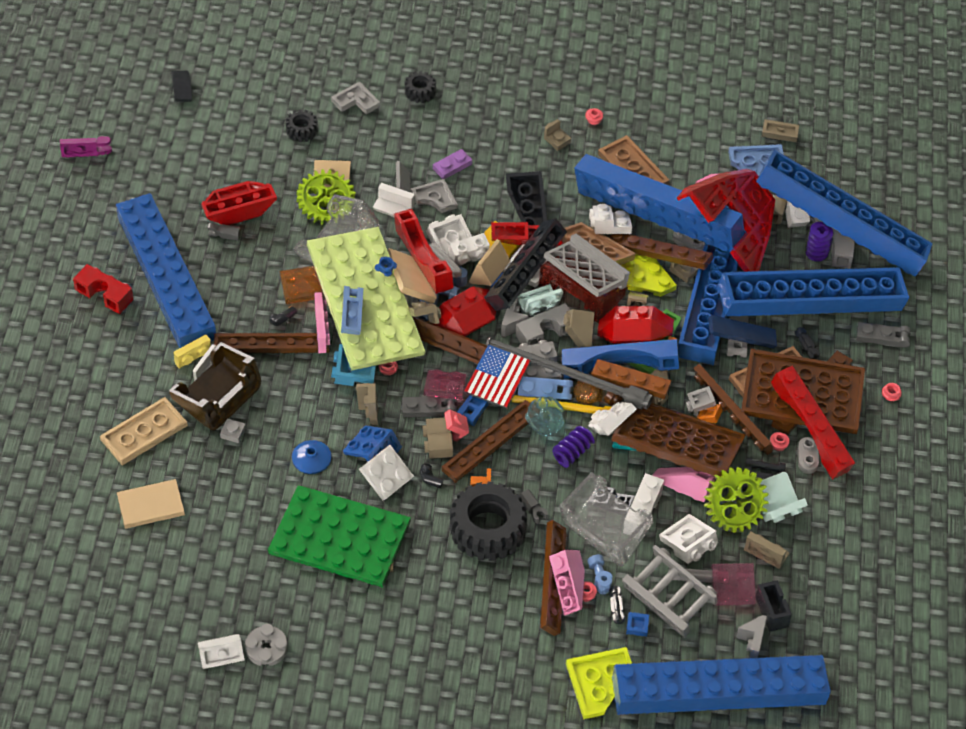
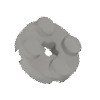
M264 624L262 627L254 629L245 640L247 656L256 665L269 664V666H273L281 662L286 656V636L280 629L273 627L271 624ZM264 643H270L271 648L263 649L262 647Z

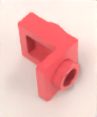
M450 409L444 413L447 429L452 432L454 441L457 442L469 433L466 416Z

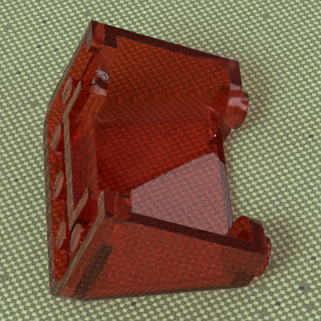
M565 257V259H567V260H574V261H575L574 258H567V257ZM549 261L540 267L539 287L550 284L552 289H555L559 286L584 302V309L588 310L589 308L594 312V321L597 323L625 296L626 289L621 290L617 287L596 297ZM566 265L568 268H574V269H575V266H568V265ZM579 267L581 270H588V268ZM579 275V276H581L582 278H588V279H589V276ZM592 277L595 280H602V278ZM593 285L597 289L602 288V286Z

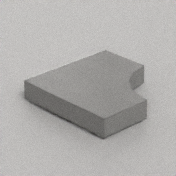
M445 179L411 188V193L415 194L417 205L433 206L440 213L458 208V204Z

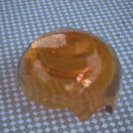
M578 380L573 389L575 400L581 404L592 406L593 403L601 402L603 399V389Z

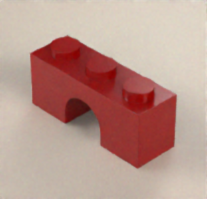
M86 264L73 278L75 290L89 298L96 292L104 291L105 307L118 314H121L134 300L130 285L116 280L112 275L101 272L97 267Z

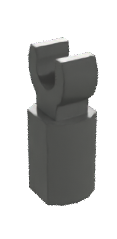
M210 222L208 225V236H220V238L237 241L240 238L241 227L224 224L220 226L213 222Z
M529 489L520 493L522 502L525 503L527 511L532 514V519L536 524L539 523L538 515L548 519L547 510L541 508L540 503Z

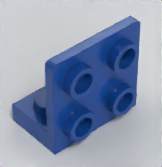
M365 426L348 443L343 453L345 455L365 458L368 462L389 445L392 446L396 453L402 446L392 429Z

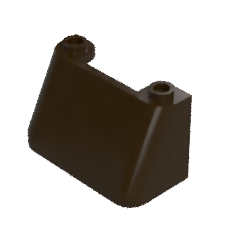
M222 342L211 351L210 360L212 365L189 387L179 382L169 390L171 398L203 426L213 431L218 429L260 388L262 382L255 358Z

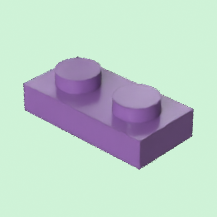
M460 149L434 163L433 170L442 179H446L472 165V159Z

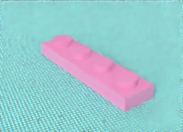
M322 292L314 293L318 352L326 353V345H330L326 300H323Z

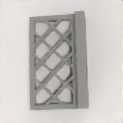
M578 234L572 235L569 242L544 253L543 257L596 297L617 287L622 290L627 286L630 272ZM553 256H560L562 257V259L555 258ZM565 257H567V258H574L575 261H574V260H567V259H565ZM566 265H568V266H575V269H574V268H568ZM579 267L588 268V270H581ZM579 275L589 276V279H588V278H582V277L579 276ZM592 277L602 278V280H595ZM593 285L602 286V288L597 289Z

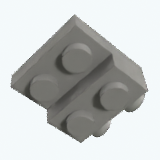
M540 340L534 345L522 343L516 347L558 363L553 341ZM530 363L523 377L561 380L562 375L561 373Z

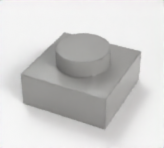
M227 419L220 432V438L239 443L246 429V424Z

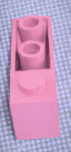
M689 467L658 468L652 475L664 479V486L702 502L706 501L704 496L710 493L705 489L712 488L709 481L715 482V477L695 471Z
M564 550L549 556L564 616L582 610L585 570L580 550Z

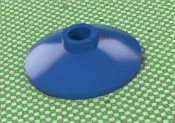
M305 441L294 449L292 462L300 472L306 474L320 473L329 466L331 451L327 445L320 441Z

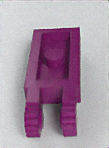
M100 136L97 139H60L62 157L107 155L112 152V147L109 146L111 138L108 136Z

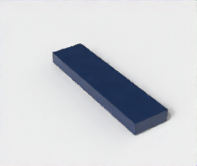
M711 315L708 318L710 335L772 349L777 347L776 329Z

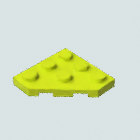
M635 254L633 261L621 265L630 272L626 286L628 290L641 293L648 291L652 292L655 296L661 297L677 288L676 283L655 258Z
M627 647L566 660V666L583 719L602 716L606 713L615 698L612 682L615 664H632Z

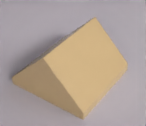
M496 239L478 262L469 280L470 283L492 285L509 264L510 259L498 239Z

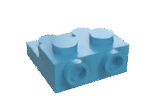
M339 344V351L334 352L333 362L337 363L336 367H332L331 378H335L334 384L354 386V382L374 383L376 366L351 371L343 345Z

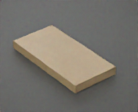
M389 248V256L397 264V268L394 269V276L400 292L429 303H434L437 299L434 290L413 257Z
M164 397L102 434L100 440L119 463L124 465L182 430L188 424L183 416Z

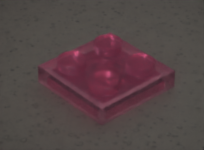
M428 370L424 396L462 400L466 374L457 371L442 372L441 370Z
M754 563L712 564V586L717 593L718 601L713 606L756 604Z

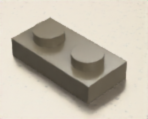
M765 119L762 137L797 142L799 125Z

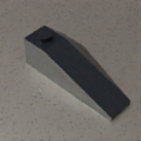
M542 171L506 173L507 192L521 222H528V225H540L543 221H547Z

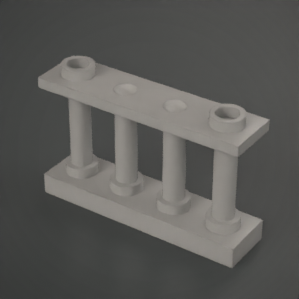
M654 545L652 548L656 557L637 577L634 576L632 578L627 574L622 579L623 586L685 638L690 633L688 621L708 600L716 605L718 603L717 593L711 586L708 585L706 587L674 561L666 549H660ZM663 562L671 570L652 590L649 589L647 591L643 587V582ZM679 575L686 583L667 603L659 601L658 595ZM692 588L702 594L683 615L677 616L673 612V608Z

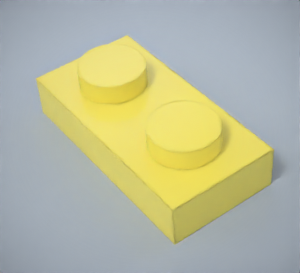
M204 335L174 351V360L177 367L181 368L189 365L192 361L204 356L211 346L210 338Z

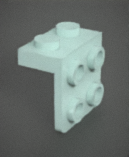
M549 284L520 294L518 296V305L521 306V313L528 315V317H534L538 313L550 310L554 306L559 305L563 290L557 289L553 291Z
M786 472L766 478L760 483L767 486L763 492L769 493L767 497H764V500L768 501L769 504L763 505L767 512L761 511L765 522L772 519L774 523L785 519V514L791 513V516L803 512V507L808 506L805 498L797 499Z

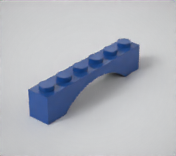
M677 339L562 349V365L585 374L593 371L598 359L613 364H643L660 371L679 369ZM564 375V379L571 378L569 376Z

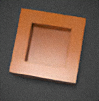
M721 404L701 410L697 418L709 423H717L723 411Z

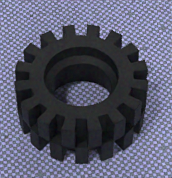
M415 71L413 75L410 73L405 78V95L408 99L410 98V101L413 102L415 100V103H419V101L425 103V100L429 102L430 98H434L436 94V81L432 74L428 75L426 71L424 74H422V71H419L417 74ZM416 86H425V88L420 89L416 88Z
M299 109V112L295 110L293 114H288V117H286V133L289 135V138H293V141L299 139V142H302V140L308 142V138L312 140L313 136L316 137L318 133L316 115H313L311 111L308 113V110L302 112V109ZM299 124L308 125V126L302 127V128H301V127H297V125H299Z

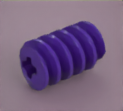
M815 222L811 225L806 247V256L810 260L819 262L828 257L833 236L832 227L826 226L823 222Z
M577 426L574 431H571L558 445L553 447L552 452L556 461L562 467L568 468L570 463L575 462V459L580 457V454L585 453V449H589L591 444H595V440L588 429Z

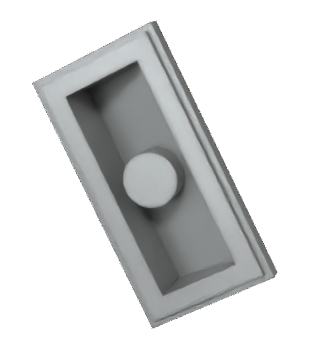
M397 161L396 187L411 193L410 172L400 161Z

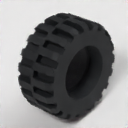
M480 482L476 483L474 487L470 485L465 488V492L461 491L457 495V499L453 500L452 509H450V534L452 535V540L456 545L458 544V549L462 552L466 551V555L472 558L476 556L478 560L487 558L489 561H493L497 557L503 559L507 557V553L513 554L516 551V547H520L523 543L527 527L526 505L522 502L521 496L515 494V490L510 487L508 489L505 488L504 484L498 483L496 485L493 482L482 484ZM481 513H495L505 519L506 523L497 529L486 530L475 526L470 520Z

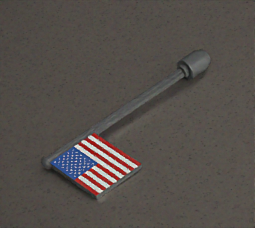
M492 337L487 339V348L464 390V393L507 409L529 364L534 363L622 396L625 399L624 402L632 403L641 410L643 408L648 409L653 398L649 391L633 385L629 388L617 386L494 340Z

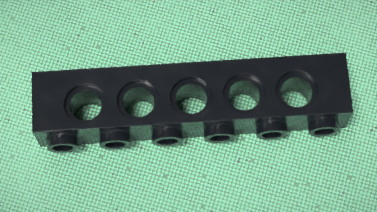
M557 218L543 221L484 297L495 311L511 307L546 259L543 258L544 253L554 249L567 233Z

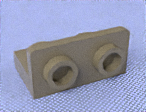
M376 383L357 384L356 391L359 410L366 411V418H370V425H378Z
M750 532L747 536L745 551L778 569L781 568L789 556L787 550L778 544L766 540L759 534Z

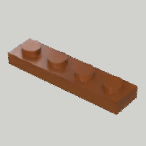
M600 359L597 360L591 376L617 386L629 388L633 385L649 391V394L661 399L666 398L671 386V380Z

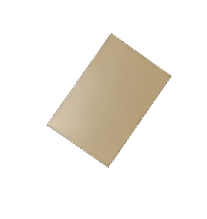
M176 479L117 492L125 529L185 515Z

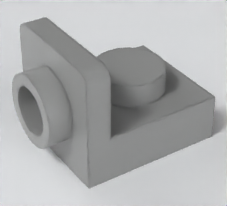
M709 386L687 393L689 401L686 402L689 413L693 412L695 418L698 417V411L716 406Z

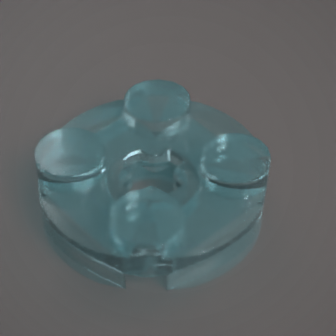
M539 397L530 403L525 418L532 429L541 436L545 437L554 434L564 425L562 415L564 411L556 399L552 397ZM543 413H548L547 418L549 420L544 419Z

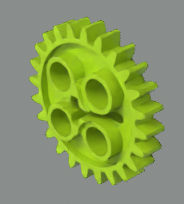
M322 169L321 174H318L315 170L314 176L308 174V179L303 178V184H299L296 200L299 203L298 208L302 209V215L308 213V220L313 217L314 223L320 220L321 225H323L324 221H327L328 225H330L331 220H334L337 224L338 218L344 220L345 215L349 216L350 210H353V204H355L354 186L349 185V179L344 181V174L339 177L338 171L331 174V169H329L328 173H325L324 169ZM329 184L331 187H325L324 185ZM321 207H327L328 209L323 210Z
M731 467L729 468V473L721 470L722 477L715 474L717 481H709L712 488L705 489L710 492L709 495L704 496L705 499L709 500L704 506L710 508L706 514L709 516L713 515L710 520L712 522L717 521L716 526L719 528L723 526L725 531H728L730 528L731 532L735 533L738 528L740 532H744V526L751 530V523L758 525L757 517L763 519V516L760 514L761 511L767 512V509L763 507L764 504H769L768 501L764 500V497H767L769 493L763 492L767 486L760 484L762 479L756 478L757 474L754 472L750 474V470L746 468L743 472L740 467H737L736 472ZM747 483L748 489L746 492L742 493L741 487L743 484ZM728 487V494L722 497V490ZM753 495V498L751 499H743ZM750 503V510L748 512H744L745 505ZM728 507H731V514L729 516H725V510Z

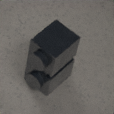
M778 580L758 584L755 598L762 615L767 616L765 623L769 632L788 628L792 614L786 599H783L784 594Z

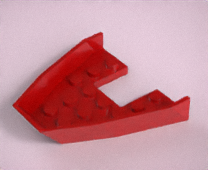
M750 169L720 173L684 188L677 196V200L679 201L689 196L708 223L714 221L726 205L729 209L742 213L746 233L730 253L744 272L759 271L771 233L776 200L768 189L762 188L756 182L758 179L757 173Z

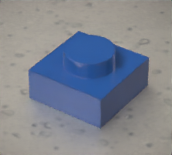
M629 612L626 634L647 637L649 614Z

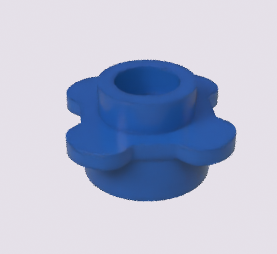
M381 257L379 264L375 265V270L382 272L387 277L391 276L393 269L397 268L396 262L390 257Z

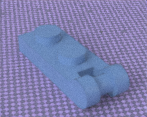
M344 286L341 333L360 335L363 288L357 287V289H352L350 286Z
M523 377L518 387V396L572 400L570 391L571 387H573V381ZM557 386H563V393H557Z

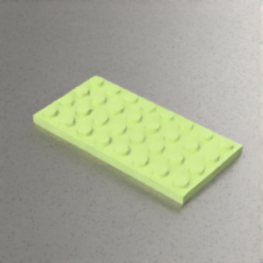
M379 227L307 241L310 256L351 371L425 354L415 322L410 315L406 298L400 292L394 276V269L389 277L375 270V265L379 264L381 257H390ZM344 286H350L352 289H357V287L363 288L360 335L341 333Z

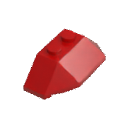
M246 181L214 190L201 203V206L208 220L219 224L231 225L260 217L277 200V196L271 184Z
M472 286L442 303L439 307L441 318L436 325L462 336H467L495 320L497 311L484 298L489 292L488 289Z
M615 306L599 320L597 336L603 337L613 344L658 341L666 336L673 335L674 319L654 306Z

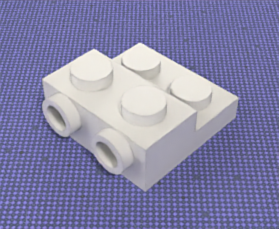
M598 204L593 206V209H589V220L591 227H594L595 234H632L629 213L621 210L612 212L611 206L606 204Z
M454 214L450 215L442 222L434 221L428 225L429 227L426 230L431 243L435 242L447 255L450 243L472 237L461 214L457 216Z
M482 233L450 243L448 256L458 266H462L469 261L480 260L489 250L490 245L485 234Z
M618 402L610 410H597L591 416L592 420L589 422L588 427L594 434L598 433L599 435L608 436L636 408L632 403Z
M690 514L659 534L660 541L674 549L675 556L687 564L692 561H698L704 552L714 550L718 543L716 530Z

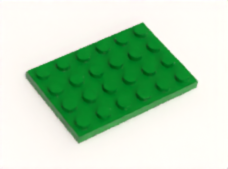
M298 485L268 548V554L383 588L391 565L410 525L411 517Z

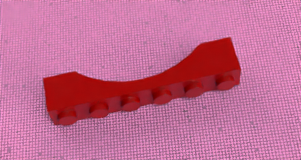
M407 209L394 213L396 232L434 292L437 294L453 289L451 268L445 260H440L430 248L413 210Z
M793 365L776 373L770 383L779 397L789 404L805 423L817 446L821 462L832 480L849 472L855 464L854 460Z

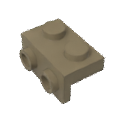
M417 301L413 302L412 306L409 307L411 316L417 317L428 314L429 322L439 323L441 312L439 307L436 308L435 304Z

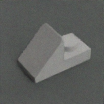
M518 298L506 310L501 325L502 337L515 333L516 324L528 319V315L520 313L521 306L518 305Z
M765 615L738 628L736 638L748 641L746 651L750 652L749 658H758L767 617Z

